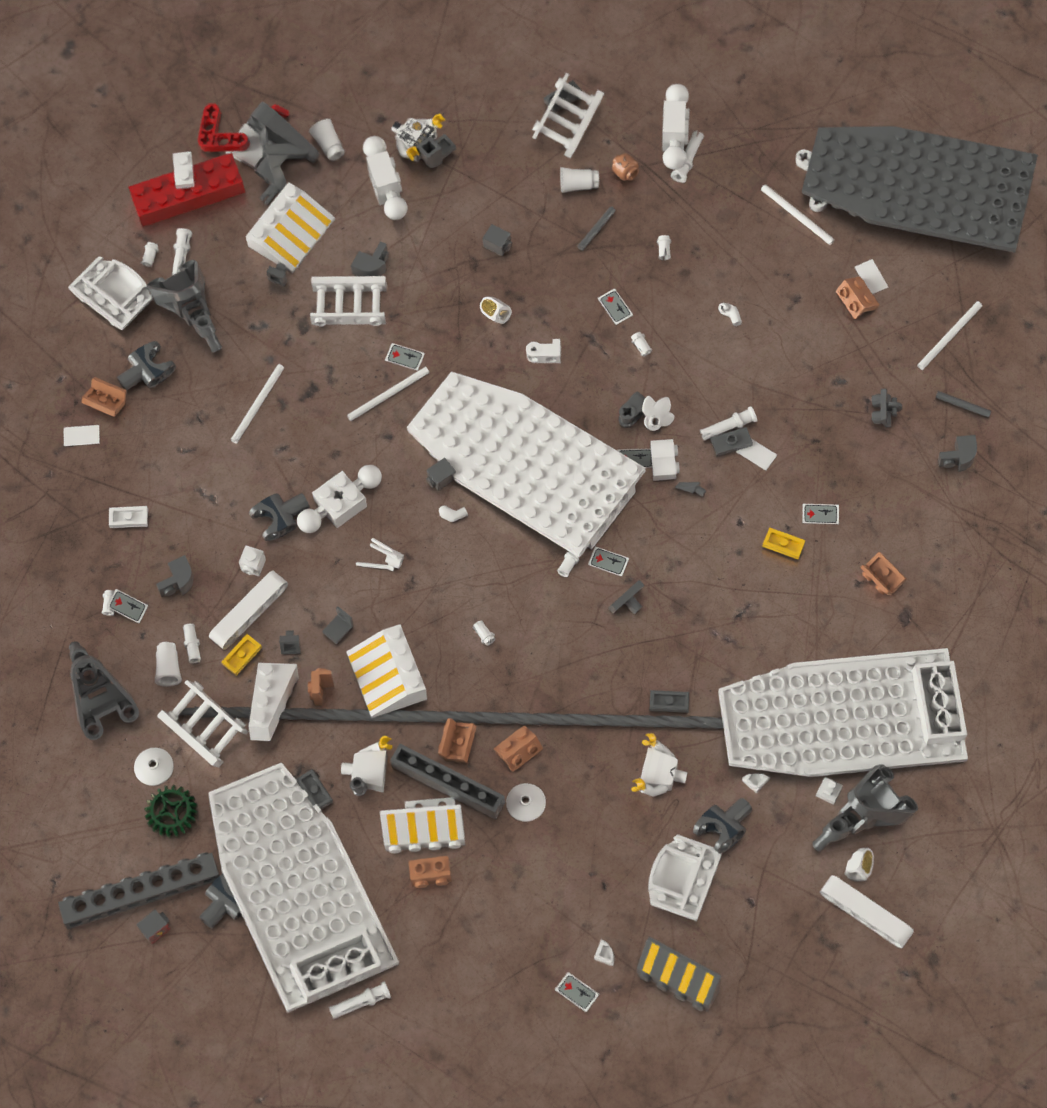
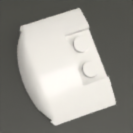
M97 257L68 287L83 303L88 304L110 321V324L121 330L153 300L146 283L133 269L114 259L112 261L103 260V257Z
M676 835L674 841L662 848L652 866L648 886L650 904L697 921L722 853H718L714 850V847Z

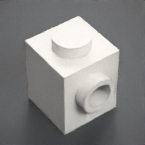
M245 546L239 560L241 571L249 575L260 576L266 561L264 551Z

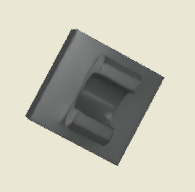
M278 262L276 268L269 266L266 271L268 280L285 287L288 282L286 265Z
M294 630L286 631V636H280L281 654H301L299 635H294Z

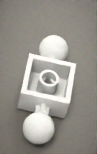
M681 84L671 85L666 91L667 101H664L662 151H665L663 162L670 169H679L686 161L684 145H688L689 109H686V103L689 98V92Z
M371 136L363 144V151L367 156L369 176L379 205L385 204V214L390 219L399 220L407 213V203L400 197L399 193L402 192L400 176L395 170L396 166L393 157L389 158L384 140L378 136Z
M374 465L363 466L358 472V479L354 482L341 471L313 491V499L318 508L315 510L305 509L300 512L297 517V525L300 530L305 533L317 531L321 526V519L325 516L328 517L336 528H339L366 508V498L360 490L363 488L372 489L380 484L382 474L379 468Z

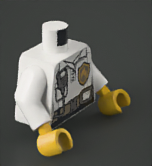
M437 114L432 119L409 118L404 125L396 121L391 130L397 133L395 136L396 147L400 156L418 162L420 160V153L416 146L428 137L435 141L437 138L435 127L442 128L441 122L446 121L443 116Z

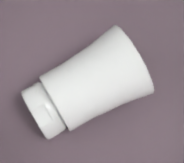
M323 119L310 128L309 133L320 145L329 160L334 161L344 155L345 150L335 132L331 119Z
M561 167V192L598 188V170L591 171V169Z
M161 642L157 646L155 683L165 687L175 686L182 682L176 645L173 642Z

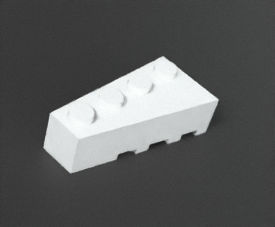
M258 663L248 726L251 740H271L279 723L280 715L284 712L286 702L293 692L295 683L299 679L297 664Z

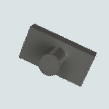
M638 580L611 604L608 609L615 613L625 604L635 614L643 606L636 600L634 595L644 584Z

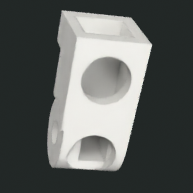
M553 339V344L529 343L526 346L527 359L532 363H561L560 339Z

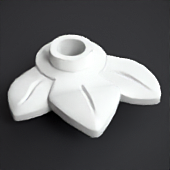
M650 396L645 398L642 411L645 415L644 424L647 429L656 431L661 426H668L673 422L675 415L669 412L671 403L668 397H663L657 402ZM654 418L656 419L655 424L652 423V420Z

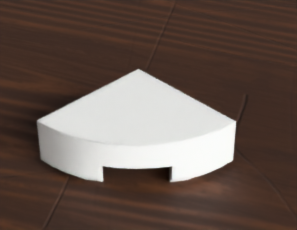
M762 773L748 774L742 778V781L755 793H758L770 780L769 776Z
M601 939L594 960L614 966L613 950L606 941Z

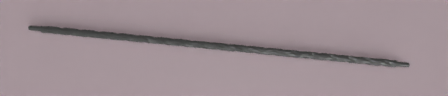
M210 706L201 718L216 717L218 712ZM220 706L233 718L250 719L251 707L227 708ZM199 707L185 708L180 715L193 716ZM285 708L279 718L288 720L334 719L340 721L366 720L385 722L426 721L433 723H446L448 718H452L458 723L610 725L623 727L670 726L675 728L702 727L724 729L722 717L714 718L708 716H622L610 714L470 713L464 711L395 710L371 718L367 709Z

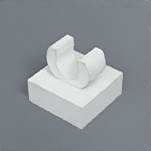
M825 777L816 796L834 805L843 785Z

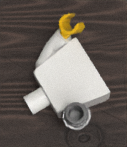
M383 736L379 742L360 750L359 753H355L353 763H342L341 774L352 775L350 788L355 795L361 796L365 794L367 789L384 792L388 758L387 752L384 749L391 750L393 748L392 745L387 744L392 738Z

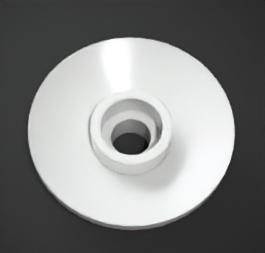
M161 748L144 750L139 754L134 764L137 778L142 783L150 786L166 782L172 775L174 768L170 754ZM151 762H156L154 767L149 766Z
M523 783L515 786L508 793L506 806L513 818L522 822H529L541 816L546 806L544 793L539 787ZM529 798V802L523 803L522 799Z

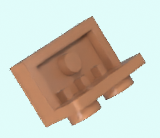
M861 276L845 279L836 290L854 319L859 318L863 312L876 310L880 305Z
M94 377L91 388L82 397V403L115 417L126 403V390Z
M878 552L866 565L860 567L864 571L862 573L863 576L869 581L873 580L877 584L875 588L883 595L885 593L892 595L907 580L881 552Z
M320 668L316 671H311L308 693H310V700H314L315 706H323V688L334 687V680L330 670Z
M448 718L443 729L438 754L448 762L467 763L477 726L473 723H458L452 718Z
M525 725L494 748L496 754L507 763L512 772L543 749L537 736Z
M448 856L409 861L412 887L425 888L429 884L443 886L448 884V882H452Z

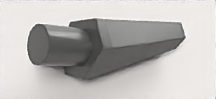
M679 482L675 487L692 494L696 492L702 497L707 491L700 486V482Z

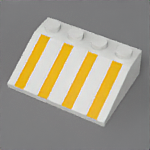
M288 182L246 235L249 248L276 264L278 262L285 264V269L293 273L332 224L335 217L303 190Z
M400 624L381 630L347 651L371 718L427 700L425 685Z
M461 805L380 811L385 850L390 853H400L401 850L417 852L422 848L439 850L441 847L448 846L451 849L460 848L461 845H465Z

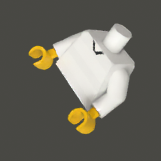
M653 733L645 734L649 737L650 741L643 740L642 744L645 746L651 745V748L648 747L641 778L632 781L638 785V787H633L632 791L637 792L640 790L642 793L654 797L671 791L674 781L685 784L688 772L677 770L678 759L675 758V755L656 740V736Z

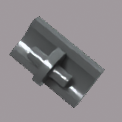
M886 388L881 389V394L872 395L873 407H881V411L872 412L873 423L891 427V416H897V412L902 410V404L897 402L896 397L891 398V395L887 394Z

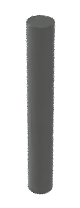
M609 207L577 247L581 251L586 248L616 212L614 207Z
M937 392V399L985 417H990L991 410L946 393Z

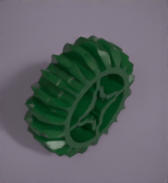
M165 785V791H161L158 788V795L151 793L153 800H147L149 806L145 807V812L148 813L145 815V819L149 820L147 824L149 827H153L154 833L159 831L160 836L166 833L167 837L170 838L172 833H174L175 837L179 836L178 832L180 831L186 834V827L192 829L190 822L196 823L197 821L193 816L198 815V811L195 810L198 808V804L194 802L195 797L190 796L189 790L184 792L182 786L177 790L175 785H172L169 790L168 786ZM177 798L181 801L171 802L168 799ZM163 802V809L156 815L159 805ZM167 806H169L173 811H175L174 814L176 817H174L173 814L169 812ZM187 807L185 816L182 820H180V814L184 811V808ZM173 821L175 824L168 825L161 822Z

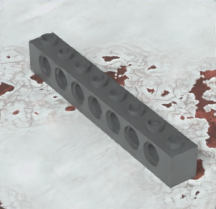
M205 852L191 860L182 859L178 861V864L161 866L157 871H145L135 878L127 877L116 884H105L98 890H86L82 892V895L76 897L67 896L58 904L63 923L68 930L211 884L220 875L213 854ZM194 868H202L199 874H192ZM178 873L183 874L180 880H173L174 875ZM163 880L161 886H154L155 881ZM144 886L142 892L135 893L136 887ZM119 892H124V893H125V895H124L123 898H121V899H116V898H115L116 895H117V893H119ZM105 898L104 904L96 905L98 899ZM85 904V910L78 912V906Z

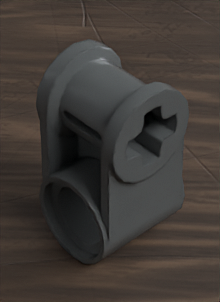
M638 391L619 410L620 416L618 421L622 427H632L644 416L642 406L646 397Z

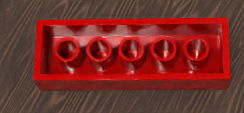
M232 152L193 165L195 187L176 189L174 172L129 186L130 195L141 226L144 227L245 193L244 184Z

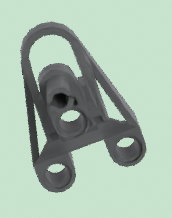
M261 102L246 123L260 135L263 151L262 157L264 160L255 169V173L269 184V187L259 197L263 201L268 196L264 203L269 205L275 195L281 192L287 185L280 168L285 159L305 158L310 162H315L320 153L268 104ZM268 139L276 144H268Z
M190 260L183 263L179 267L180 272L167 279L160 277L150 281L147 284V288L157 305L177 313L180 318H184L189 326L193 325L197 334L202 338L205 337L211 352H216L222 348L215 334L216 328L210 318L211 314L206 305L205 276L197 261ZM197 298L196 300L182 307V305H184L185 303ZM196 307H200V308H201V309H198V310L192 312L190 315L188 314V312H189L190 310H192L193 308H196Z
M74 641L70 643L69 655L73 663L71 665L70 678L73 686L77 719L84 735L90 740L99 739L104 731L99 718L117 710L124 722H134L139 716V710L132 695L104 667L102 662L90 656L86 649L80 646L79 642ZM88 670L92 671L88 676L83 675ZM106 687L107 691L89 699L88 694ZM126 708H132L130 712L124 713ZM91 725H97L95 729L88 730Z
M883 764L876 765L848 793V803L839 811L838 816L833 818L823 828V833L813 841V847L817 851H822L831 841L835 842L844 839L850 833L854 835L865 828L870 829L874 826L903 824L918 810V805L907 795L898 797L889 785L894 779L891 769ZM851 811H855V812H857V813L859 814V816L861 817V821H860V822H859L858 817H857L855 814H853Z

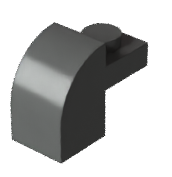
M443 134L435 141L428 137L418 144L416 148L420 153L419 157L429 167L434 168L441 165L442 159L456 150V145Z
M380 241L373 256L359 251L351 264L352 274L355 276H382L387 271L385 263L389 257L387 244Z
M976 435L957 436L955 451L939 453V467L951 468L958 465L959 472L970 468L977 453Z
M184 555L168 563L173 576L156 584L161 597L173 595L176 590H180L181 594L184 595L191 589L194 576L190 564Z

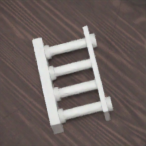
M566 73L563 79L559 77L555 85L558 89L542 120L536 121L532 129L535 131L532 138L536 139L539 132L565 145L564 147L567 150L564 155L571 158L604 93L599 90L595 96L584 93L566 83L569 76ZM561 89L586 101L589 105L588 109L582 110L558 97ZM554 103L580 116L579 119L582 120L580 125L578 123L574 124L553 113L551 109ZM546 118L570 129L574 134L573 138L567 139L543 126Z
M385 276L312 277L313 292L318 293L317 313H310L312 325L371 324L379 326L386 324L385 313H380V292L387 291ZM363 291L373 292L372 313H361ZM326 292H336L335 313H324ZM344 292H354V313H343Z
M186 680L185 684L191 688L173 711L166 712L162 710L157 717L212 766L219 768L223 763L219 758L221 756L220 752L238 731L243 734H247L249 731L244 728L246 724L239 718L234 719L202 691L204 687L197 681L191 682ZM198 694L204 700L203 704L188 722L182 725L177 721L179 719L178 716L194 696ZM211 706L218 712V715L200 736L195 737L191 733L193 731L192 728ZM225 718L233 726L214 749H209L205 746L206 740Z

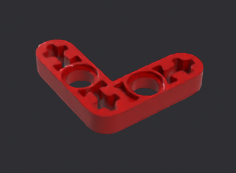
M214 103L206 105L203 110L198 136V144L201 150L205 152L247 150L250 146L248 136L245 133H218L221 111L218 105ZM208 125H214L211 130H205ZM224 139H227V140H228V143H227V144H225V145H220V142H221L222 140H224Z

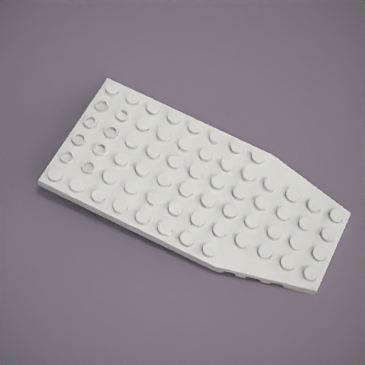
M454 372L447 376L407 426L409 433L429 451L433 458L438 462L444 457L456 471L453 475V479L579 558L587 547L593 549L635 494V484L646 471L642 465L527 396Z
M948 648L792 663L787 665V667L777 668L767 674L752 677V679L740 681L718 690L729 766L813 777L870 771L879 764L894 769L964 762L968 759L965 738L967 736L955 665L954 661H950Z
M279 763L209 792V801L223 875L287 1012H291L399 964V961L332 822L328 817H325L317 804L312 806L307 798L309 796L307 792L301 789L296 779L286 767Z

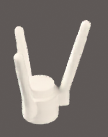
M372 538L371 541L377 545L371 543L370 546L387 555L385 562L388 565L356 562V566L394 571L395 568L400 569L404 555Z

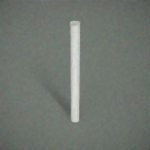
M765 184L761 190L829 245L834 242V238Z
M977 301L919 362L917 366L921 370L934 359L978 312L982 304Z
M281 364L277 365L231 438L232 442L238 443L284 370Z
M427 367L422 368L347 415L349 420L356 419L427 375L429 370Z

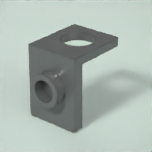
M338 606L336 607L337 616L322 631L335 644L354 626L352 617Z

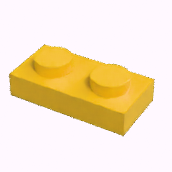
M769 527L762 547L799 560L806 540Z
M246 634L221 663L237 676L262 649V646Z

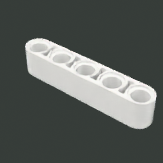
M274 570L270 571L213 628L209 638L223 650L230 647L285 591L288 582Z
M832 875L820 891L827 900L899 948L904 947L914 932L909 925L836 876Z

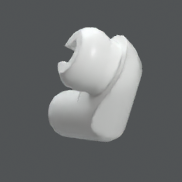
M721 303L719 305V311L731 318L733 326H738L742 323L737 307L728 303Z
M445 505L439 508L440 516L450 522H455L468 516L465 507L456 511Z

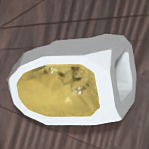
M485 297L480 303L482 313L494 322L504 324L512 314L511 308L495 297Z
M860 848L853 853L852 858L847 862L845 875L854 881H866L871 875L873 868V852L869 848Z

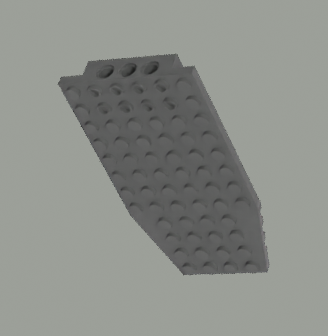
M896 126L818 127L802 193L821 202L830 203L834 208L848 211L852 216L856 217L857 215L871 224L1015 253L1038 154Z

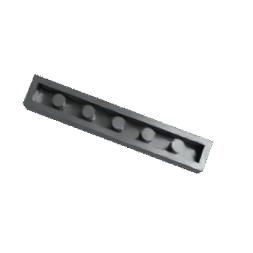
M399 744L390 760L392 768L495 820L505 804L504 795L402 744Z

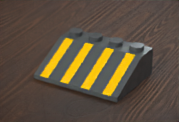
M648 937L637 966L638 976L647 982L651 980L657 983L656 986L663 991L669 990L675 993L674 996L681 1001L688 1000L693 1003L692 1006L700 1011H709L720 991L721 975L659 941Z

